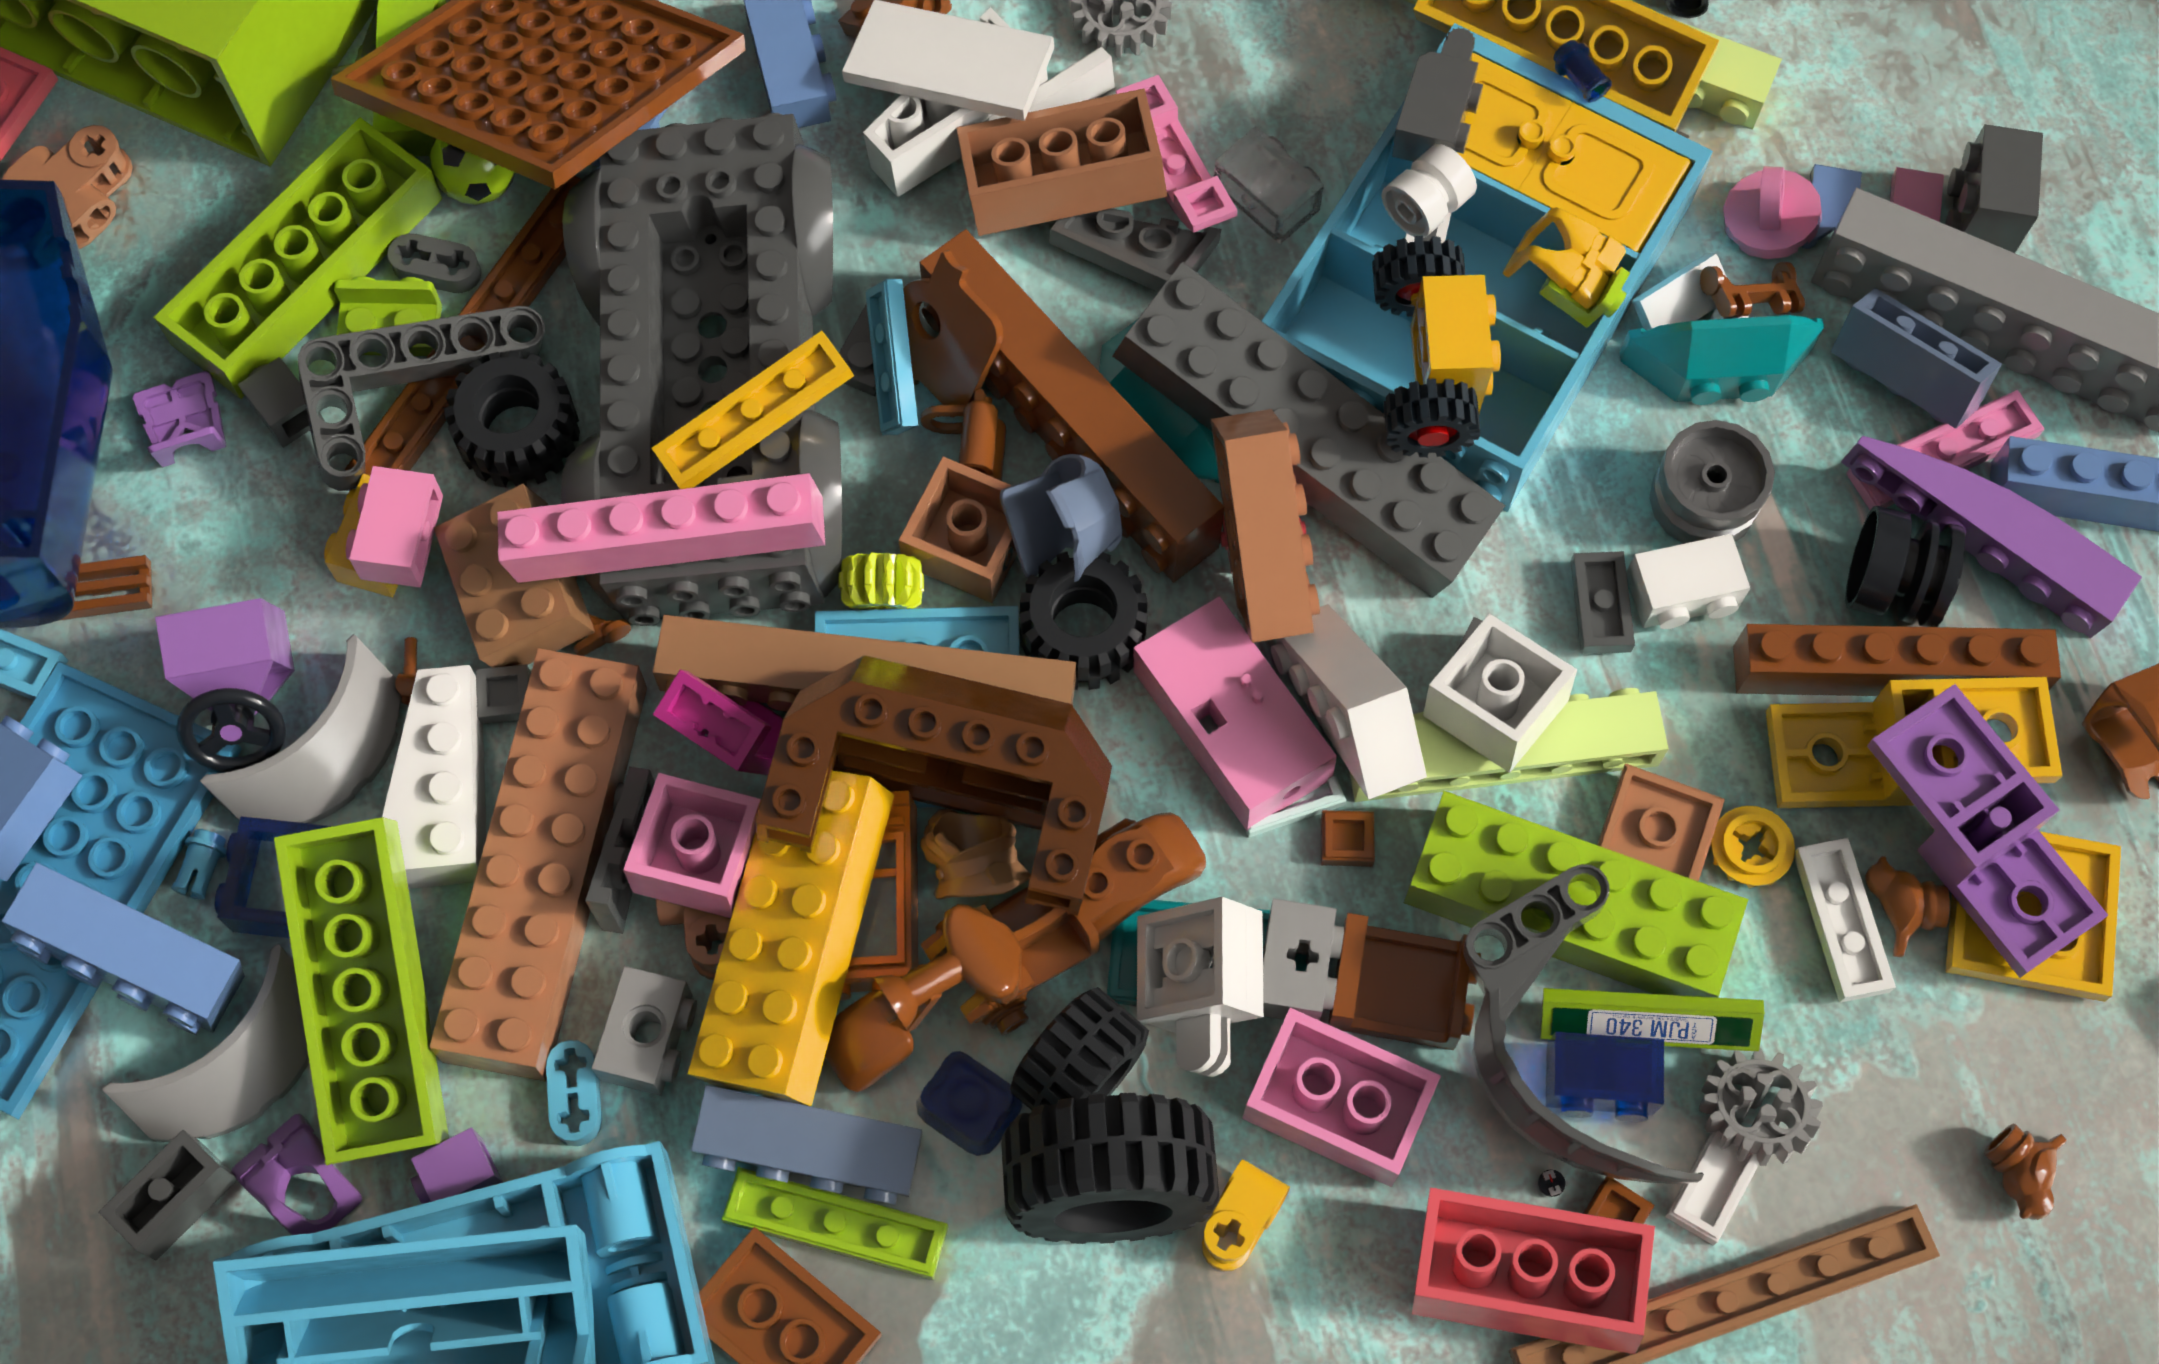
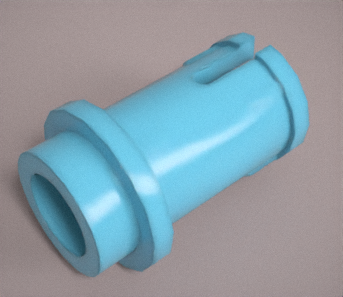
M196 829L193 837H187L185 844L188 848L177 878L172 884V890L185 896L193 876H196L190 898L204 900L219 858H224L227 855L228 851L224 848L226 839L219 834L203 829Z

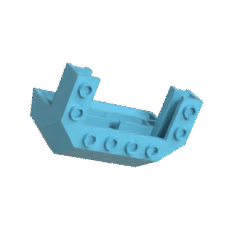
M576 1224L213 1261L228 1364H596L593 1296L585 1233Z

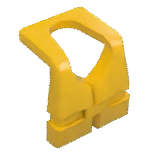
M1556 207L1550 209L1526 231L1502 274L1509 278L1530 260L1561 289H1567L1572 294L1571 298L1585 309H1591L1602 295L1608 284L1609 277L1614 274L1626 250L1612 236L1605 237L1600 234V228ZM1554 222L1562 236L1565 250L1554 251L1530 244L1547 226Z

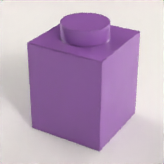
M472 1127L411 1158L418 1175L410 1180L421 1204L503 1183L482 1137Z

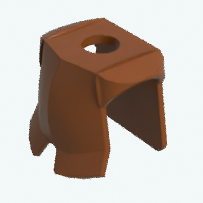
M2159 663L2111 683L2099 696L2081 723L2090 737L2101 745L2119 770L2126 791L2138 799L2150 798L2148 781L2151 777H2154L2159 783Z

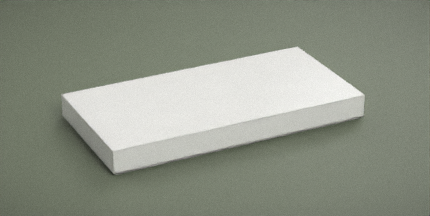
M874 0L843 67L842 75L846 83L1025 121L1055 48L1054 38L1048 35Z

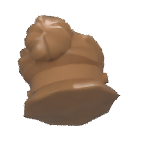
M946 808L938 810L928 820V825L924 830V837L920 841V846L926 860L936 865L935 873L937 879H939L933 893L936 899L1004 894L1029 880L1031 877L1029 871L1017 858L1018 853L1014 845L1016 842V828L1014 824L1008 822L1005 816L960 814L957 811Z

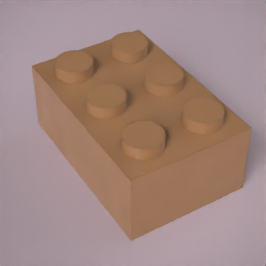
M524 484L434 527L479 660L492 668L529 665L534 662L538 648L558 651L595 633L575 576L518 583L498 561L497 512L549 506L545 500Z

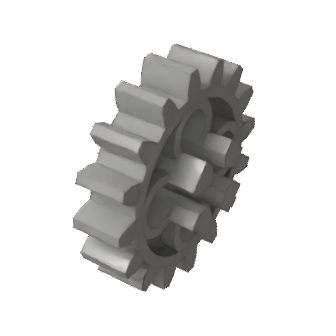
M1071 0L1074 30H1082V42L1088 44L1096 40L1097 49L1102 47L1106 50L1107 47H1113L1116 57L1122 56L1123 48H1130L1135 56L1140 55V44L1143 42L1152 48L1155 47L1157 34L1166 35L1168 20L1171 19L1172 2H1169V0H1129V2H1123V0ZM1113 15H1119V24L1116 27H1112Z
M1759 1048V1052H1753L1750 1060H1747L1739 1050L1734 1051L1729 1064L1721 1059L1716 1063L1712 1076L1708 1075L1701 1090L1705 1095L1699 1105V1111L1711 1114L1704 1127L1706 1132L1720 1131L1723 1136L1718 1147L1725 1149L1731 1144L1737 1146V1160L1742 1162L1750 1152L1757 1154L1760 1166H1766L1772 1154H1775L1782 1164L1787 1163L1794 1151L1802 1154L1811 1141L1810 1138H1814L1820 1127L1821 1122L1817 1117L1823 1107V1103L1816 1099H1810L1817 1084L1815 1081L1801 1082L1799 1076L1803 1067L1797 1064L1787 1069L1783 1066L1784 1054L1780 1052L1775 1055L1772 1061L1765 1060L1761 1048ZM1733 1084L1743 1086L1741 1091L1735 1089ZM1776 1086L1781 1088L1772 1105L1767 1103L1760 1108L1751 1127L1740 1125L1750 1108L1757 1109L1761 1106L1770 1087ZM1780 1122H1783L1789 1129H1782L1778 1126Z

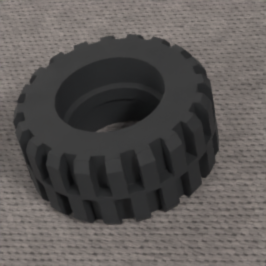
M1120 1093L1119 1095L1110 1096L1095 1094L1088 1095V1098L1074 1099L1072 1097L1058 1100L1056 1104H1043L1033 1108L1031 1113L1023 1112L1018 1115L1013 1122H1010L1002 1136L1005 1214L1017 1231L1024 1232L1026 1236L1032 1238L1043 1237L1045 1241H1070L1073 1244H1085L1087 1242H1100V1244L1122 1240H1145V1237L1151 1236L1161 1237L1172 1234L1175 1230H1186L1194 1227L1196 1222H1204L1213 1213L1220 1198L1212 1121L1196 1104L1190 1105L1187 1100L1177 1097L1167 1099L1164 1095L1159 1094L1142 1096L1136 1095V1093Z

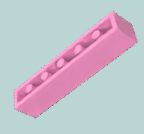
M810 473L497 512L498 561L518 583L825 546L823 498Z

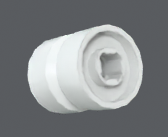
M1435 144L1412 163L1410 170L1406 169L1383 189L1381 196L1389 216L1403 231L1413 237L1423 236L1425 238L1443 223L1444 217L1448 213L1456 211L1475 194L1477 184L1471 168L1457 152L1445 145Z

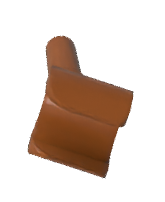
M414 637L405 638L403 673H399L395 680L396 689L401 695V702L409 705L417 673V639Z

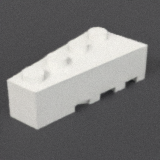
M991 7L979 18L981 22L1009 27ZM1047 68L1044 72L1040 85L1048 81ZM900 95L863 132L870 167L890 190L899 197L962 157L957 127L986 122L994 114Z
M1329 604L1321 606L1320 614L1312 616L1314 633L1276 639L1277 644L1271 646V653L1278 671L1281 675H1288L1296 692L1303 698L1368 800L1427 777L1407 687Z
M470 665L417 670L382 814V817L398 822L408 889L474 883L486 841L483 724H481L477 716L476 676Z

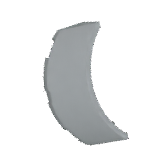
M353 634L346 640L347 652L343 666L344 669L333 697L317 721L300 738L278 754L260 763L226 773L210 775L207 773L200 780L213 797L251 832H270L272 828L300 822L303 826H306L335 813L350 803L367 783H371L387 761L398 736L395 729L400 704L403 703L401 702V695L395 686L396 678L356 635Z
M279 944L269 950L271 954L267 972L251 1008L232 1033L217 1047L197 1061L170 1074L140 1081L137 1078L131 1083H113L110 1081L102 1088L119 1108L153 1141L170 1142L182 1130H185L195 1138L205 1137L211 1139L242 1128L262 1116L264 1111L278 1099H282L307 1068L309 1056L293 958Z

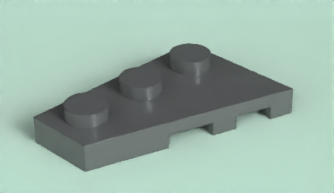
M1106 209L1057 220L1050 229L1049 244L1159 292L1181 262H1184L1194 271L1198 272L1219 244L1222 229L1207 227L1203 233H1193L1190 230L1178 228L1179 221L1161 218L1158 225L1134 220L1131 213L1127 211Z

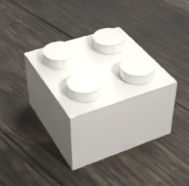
M1489 613L1429 684L1423 716L1510 773L1569 701L1577 669Z

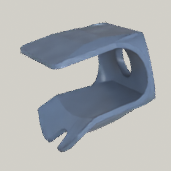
M1077 454L1063 455L1053 460L1045 468L1041 476L1002 489L1000 492V501L1026 578H1029L1031 574L1037 576L1039 574V565L1046 560L1051 562L1065 548L1073 549L1075 568L1074 582L1079 581L1088 565L1102 552H1112L1122 539L1118 499L1101 466L1085 456Z

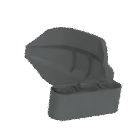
M1580 864L1571 867L1474 925L1470 929L1464 944V958L1481 988L1484 998L1475 1025L1472 1054L1477 1075L1491 1103L1509 1126L1542 1152L1575 1168L1615 1179L1647 1183L1682 1184L1698 1183L1704 1176L1702 1172L1697 1174L1666 1168L1607 1146L1570 1126L1537 1099L1522 1080L1513 1060L1505 1049V1021L1565 937L1574 929L1593 919L1602 910L1609 896V883L1604 873L1592 865ZM1577 881H1584L1590 884L1595 889L1596 901L1590 905L1575 903L1569 896L1568 886ZM1531 908L1540 909L1548 915L1550 928L1542 933H1533L1524 927L1521 921V914ZM1482 936H1493L1502 943L1504 955L1494 961L1482 959L1475 951L1474 942Z

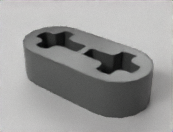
M407 233L393 240L388 248L387 256L395 275L400 280L405 277H416L432 282L435 289L452 293H464L477 286L481 279L482 271L475 252L466 245L420 234ZM414 252H419L421 259H412L409 265H405L403 257L411 258ZM460 262L465 263L467 269H458L456 275H451L448 267L457 268Z

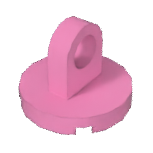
M1764 166L1762 171H1757L1741 179L1729 191L1723 207L1725 232L1730 240L1732 238L1739 245V249L1749 256L1763 259L1783 258L1798 252L1799 247L1803 246L1807 241L1809 244L1814 239L1822 220L1820 195L1812 183L1796 172L1784 170V167Z

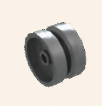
M1720 420L1694 423L1676 435L1666 449L1661 464L1653 477L1649 499L1655 519L1668 535L1683 544L1732 534L1734 542L1739 540L1748 532L1772 492L1775 470L1770 452L1755 434L1738 424Z

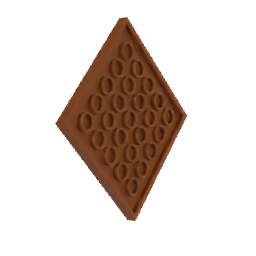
M450 0L333 76L331 82L334 95L550 188L557 189L746 51L743 33L657 0Z

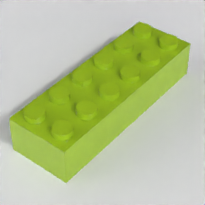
M359 117L153 318L171 346L203 371L209 372L216 381L242 399L244 394L238 386L240 382L245 380L255 368L269 364L278 357L283 359L340 302L334 291L336 280H351L354 277L366 276L388 254V248L392 241L401 235L409 233L442 200L431 169Z
M1443 791L1406 893L1404 904L1472 928L1481 920L1571 867L1580 864L1592 865L1600 869L1606 876L1609 883V896L1600 913L1590 921L1571 931L1552 957L1652 994L1719 997L1749 899ZM1577 881L1568 886L1569 896L1575 903L1590 905L1596 901L1595 889L1590 884L1584 881ZM1531 908L1521 914V921L1524 927L1533 933H1542L1550 928L1548 915L1540 909Z
M381 817L274 837L326 1165L435 1145L448 1140L449 1134L436 1055L429 1048L432 1030L398 822Z

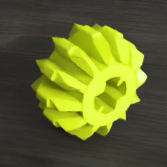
M871 552V554L857 553L849 555L842 560L841 572H839L838 588L841 591V601L849 608H858L859 610L916 608L921 604L922 592H924V574L922 573L921 561L914 556H906L905 554Z

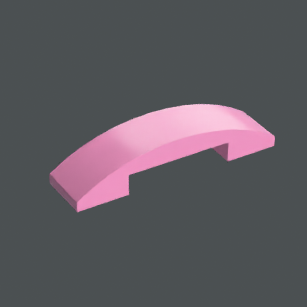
M1156 75L1116 90V94L1145 88L1162 156L1167 197L1164 198L1183 224L1194 233L1237 217V208L1219 177L1210 176L1178 121V107L1160 76Z

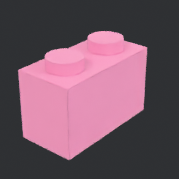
M377 466L372 467L369 483L362 484L358 495V511L361 515L357 530L352 529L349 532L346 542V557L352 563L361 580L421 588L435 532L434 527L437 524L443 494L434 474Z

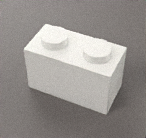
M1732 534L1635 554L1626 572L1627 581L1643 628L1660 625L1661 629H1672L1687 623L1690 618L1707 614L1711 619L1726 617L1738 610L1750 590V585Z

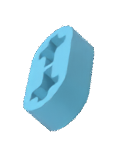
M567 1040L555 1046L548 1055L546 1063L550 1127L556 1136L569 1146H582L591 1142L599 1133L602 1123L600 1080L592 1070L595 1055L586 1044L576 1040ZM576 1054L581 1063H586V1067L577 1069V1087L570 1088L569 1077L564 1071L559 1070V1066L567 1065L569 1055ZM571 1099H578L579 1109L584 1115L589 1116V1120L581 1122L579 1131L572 1133L567 1124L562 1123V1119L571 1117Z

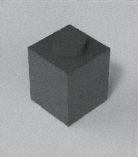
M280 357L269 364L255 368L245 380L238 384L250 406L283 448L310 431L300 382ZM319 412L318 416H319L323 421H325L324 418L322 417L321 413Z

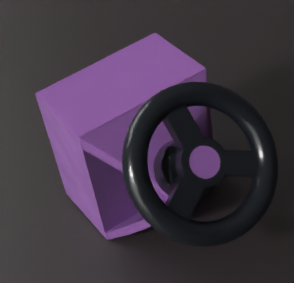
M262 598L155 617L165 679L193 698L180 712L176 724L177 738L184 752L200 765L221 772L243 769L278 754L285 741L286 727L281 713L270 700L295 671L285 611ZM209 709L211 711L212 733L198 743L193 734V724L201 712ZM257 713H260L269 725V730L254 727V717ZM242 742L263 746L258 751L246 756L226 757L216 754L226 745H237Z

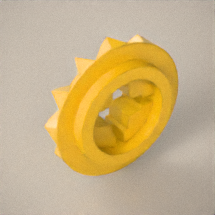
M1741 806L1725 813L1717 822L1710 844L1714 856L1713 865L1719 866L1726 873L1728 881H1738L1746 884L1749 889L1767 884L1771 886L1786 874L1792 865L1795 855L1794 838L1787 824L1772 811L1758 806ZM1759 832L1762 833L1763 836L1759 840L1761 843L1758 850L1764 857L1755 854L1750 859L1747 858L1745 862L1742 861L1743 855L1741 853L1744 846L1738 840L1741 839L1748 842L1752 837L1755 838Z

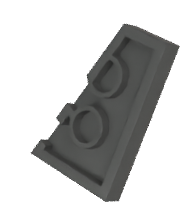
M629 766L624 783L619 782L616 787L613 801L614 815L609 830L604 837L601 855L585 900L602 931L620 934L624 932L633 892L623 869L655 783L649 769Z

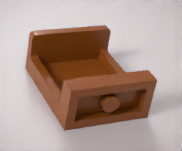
M1347 913L1343 924L1342 949L1340 958L1337 960L1335 974L1337 986L1333 1010H1330L1328 1025L1341 1031L1448 1050L1456 1048L1461 1035L1470 1036L1474 1018V1004L1466 1003L1468 984L1476 985L1477 981L1464 958V944L1467 935L1463 934L1460 941L1368 926L1369 916Z

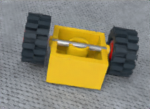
M1414 236L1415 242L1408 243L1403 238L1397 240L1396 247L1391 244L1385 245L1383 252L1377 251L1374 255V260H1372L1376 304H1380V308L1384 311L1391 309V314L1399 316L1403 311H1406L1407 317H1412L1410 328L1415 381L1409 383V389L1399 386L1394 389L1395 394L1389 393L1386 396V401H1384L1386 442L1393 451L1397 453L1403 450V455L1412 456L1417 452L1419 457L1428 458L1429 453H1436V456L1440 457L1446 456L1445 451L1447 450L1457 453L1462 451V446L1469 448L1474 444V440H1478L1480 437L1479 413L1485 395H1492L1493 372H1499L1501 363L1500 343L1498 340H1491L1490 326H1494L1496 321V300L1494 294L1486 293L1485 275L1465 274L1464 253H1462V248L1459 245L1454 246V241L1447 239L1441 243V237L1432 236L1429 241H1424L1423 236Z

